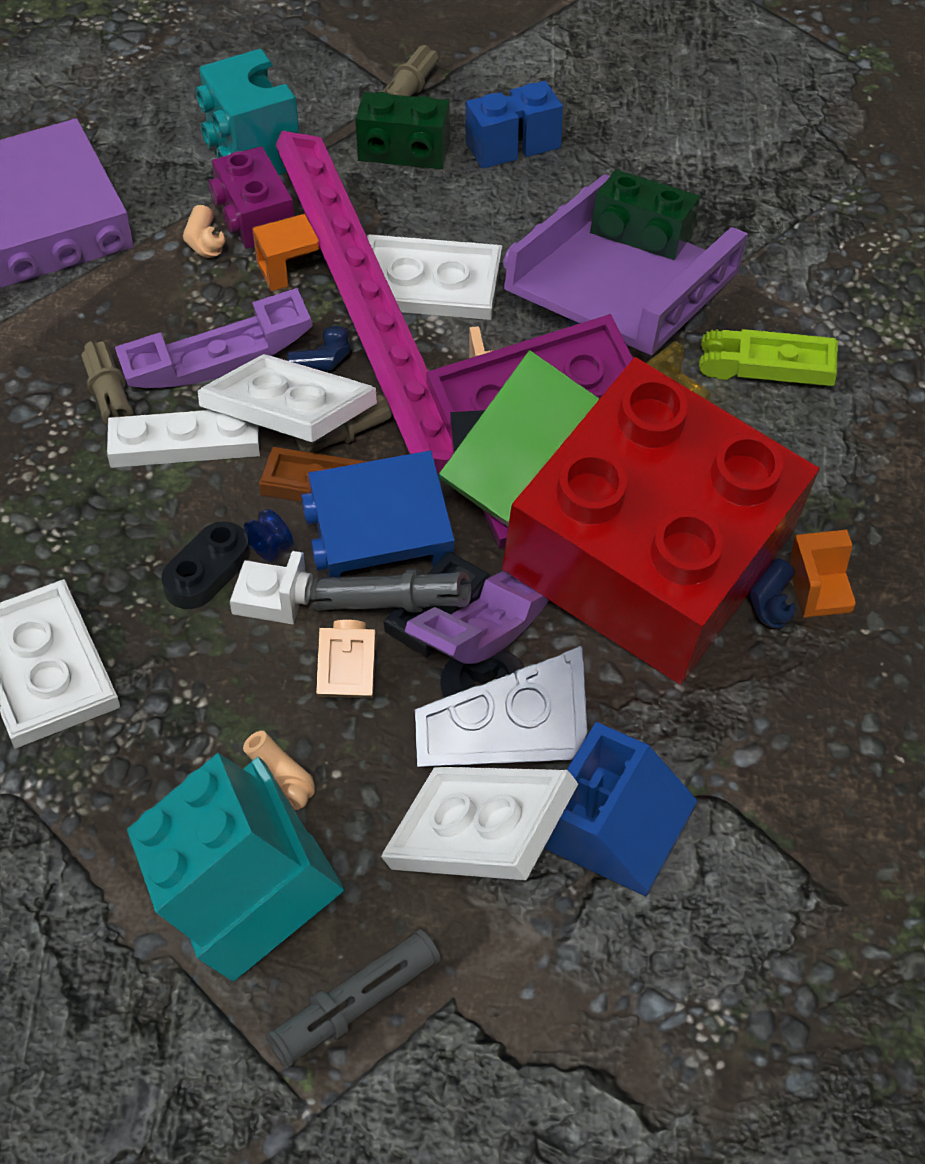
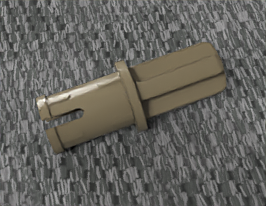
M428 45L419 46L407 63L398 65L394 70L392 81L382 92L402 96H412L419 93L424 88V79L434 68L435 62L438 60L437 52L431 50Z
M103 341L98 343L87 342L84 345L85 351L81 355L89 376L87 389L91 395L96 397L104 424L108 426V418L120 417L119 409L122 410L124 417L133 416V409L124 390L125 376L121 370L116 368L108 345Z
M377 395V404L314 442L295 437L299 449L304 452L315 453L335 443L345 441L347 444L353 442L355 434L382 424L392 417V411L386 398L383 395Z

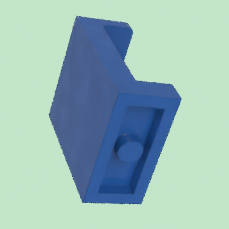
M431 450L308 473L310 493L301 494L306 524H316L319 538L311 540L316 570L326 569L328 578L340 577V573L344 571L430 555L432 567H434L448 551L454 553L455 540Z

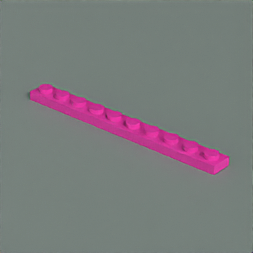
M281 131L275 145L308 221L319 240V246L409 453L413 454L431 450L437 474H439L453 455L452 440L426 383V372H428V369L321 137Z

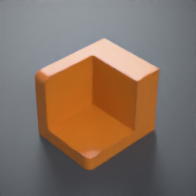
M305 214L252 228L256 261L270 291L288 287L286 261L306 256L310 252L319 249V240Z
M848 530L795 535L789 564H791L795 571L792 582L803 618L851 613L854 611L856 601L846 573L853 548Z

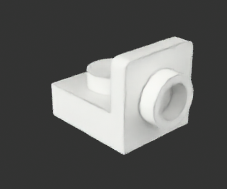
M292 551L287 567L244 560L230 599L232 614L294 624L300 604L307 605L310 600V588L313 582L312 573H306L304 553Z

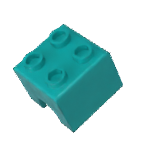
M257 49L201 66L199 69L201 85L195 87V93L200 109L203 113H206L207 121L201 122L200 127L207 147H215L217 158L233 152L262 146L278 175L288 173L275 144L281 131L300 133L296 96L287 84L273 87L268 77V68L272 67L273 63L262 49Z

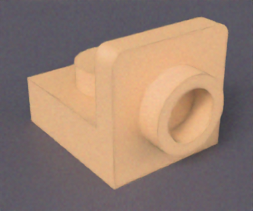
M336 620L333 622V628H320L316 691L318 697L373 699L375 649H377L378 638L375 630L366 629L365 622Z

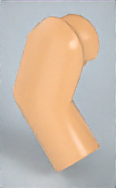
M197 205L191 212L183 233V239L201 257L213 258L222 252L225 236L222 231L217 236L212 233L215 228L211 226L214 217L213 211L205 205Z
M265 731L253 733L245 741L243 751L252 761L257 757L261 758L268 766L293 809H303L307 805L308 798L314 795L315 785L313 777L286 754Z

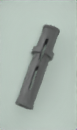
M408 569L403 575L316 577L311 584L310 598L311 600L323 599V601H315L312 604L316 611L404 608L407 612L418 613L422 612V608L466 607L471 598V584L460 585V582H467L469 580L468 574L464 571L424 574L420 569Z
M418 929L405 941L367 964L363 969L328 993L319 990L309 998V1006L275 1030H270L265 1034L274 1055L285 1068H289L294 1064V1061L310 1052L328 1038L332 1037L338 1040L347 1034L348 1024L384 999L390 997L423 971L441 961L435 944L423 930ZM394 966H399L396 972L364 994L362 993V989ZM342 1002H347L344 1008L327 1018L311 1031H308L307 1027Z

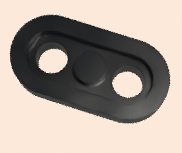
M216 522L201 530L163 569L161 578L166 599L173 606L181 609L199 608L211 601L242 569L244 560H249L250 548L245 530L232 522ZM185 574H194L190 577H183Z

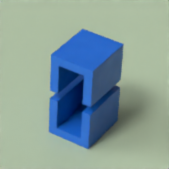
M546 81L530 83L523 87L511 89L510 96L507 97L500 92L465 101L466 145L482 169L518 160V135L523 134L522 153L525 157L561 148L563 105Z

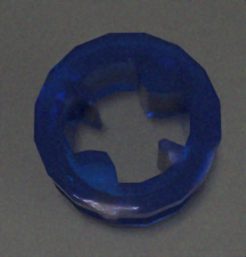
M268 508L259 512L258 521L250 519L243 525V531L247 534L251 547L261 558L268 562L278 557L279 549L287 551L294 544L292 534L286 523L278 514Z

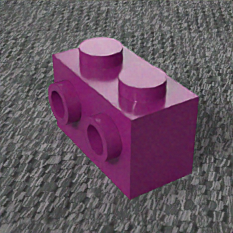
M262 146L233 152L227 156L211 160L214 179L208 180V186L215 206H223V216L228 231L230 233L237 232L245 249L255 246L253 227L294 217L293 199Z

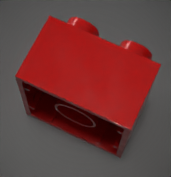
M634 357L512 503L502 570L671 680L682 685L747 597L751 588L793 534L820 468L639 358Z

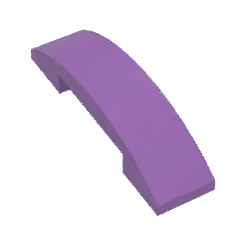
M298 288L252 302L256 315L254 317L165 345L162 334L159 332L116 346L115 349L128 386L165 388L196 384L222 377L262 354L269 356L276 354L301 337L313 326Z
M503 570L485 580L478 600L451 615L434 607L407 621L404 632L410 637L462 663H478L496 655L512 643L534 621L549 602V599Z

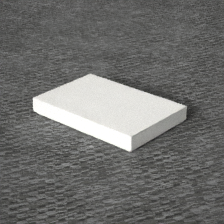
M367 234L369 243L401 312L492 319L502 260V245Z
M262 354L198 390L199 406L310 442H314L377 404L376 388L371 385L266 354Z
M64 579L0 602V714L14 749L121 708L118 696Z
M434 767L381 857L392 870L527 880L578 783L569 770Z

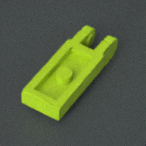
M741 329V332L711 330L703 334V338H701V350H704V355H701L699 360V371H702V375L704 374L706 377L727 380L737 374V377L826 386L835 385L838 340L836 338Z

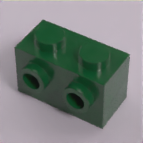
M386 92L363 93L355 118L358 161L443 170L450 144L449 100L433 99L428 96L392 95Z
M615 169L596 193L590 233L675 260L693 234L700 195Z

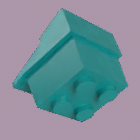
M220 753L215 754L199 769L190 773L180 785L154 807L145 811L136 822L127 828L155 912L190 938L197 959L233 982L345 891L315 838L307 832L268 766L259 757L242 769Z

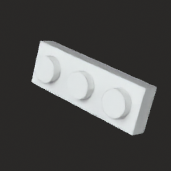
M213 410L108 418L107 456L110 468L260 456L259 425Z

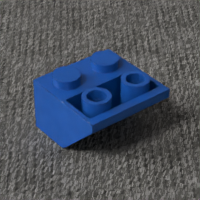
M595 722L567 769L577 781L578 786L544 849L647 897L696 808L697 799L648 744Z

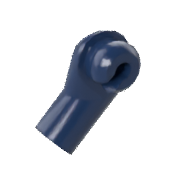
M344 326L325 328L323 331L324 344L315 350L288 352V361L320 371L330 372L350 354L352 343L348 341V330Z
M774 559L749 592L750 600L759 621L771 628L784 627L795 615V604L787 605L785 601L788 596L781 594L795 575L794 568L783 559Z

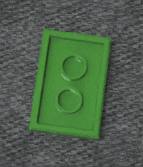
M529 350L441 470L438 478L508 527L512 503L596 404L599 398Z

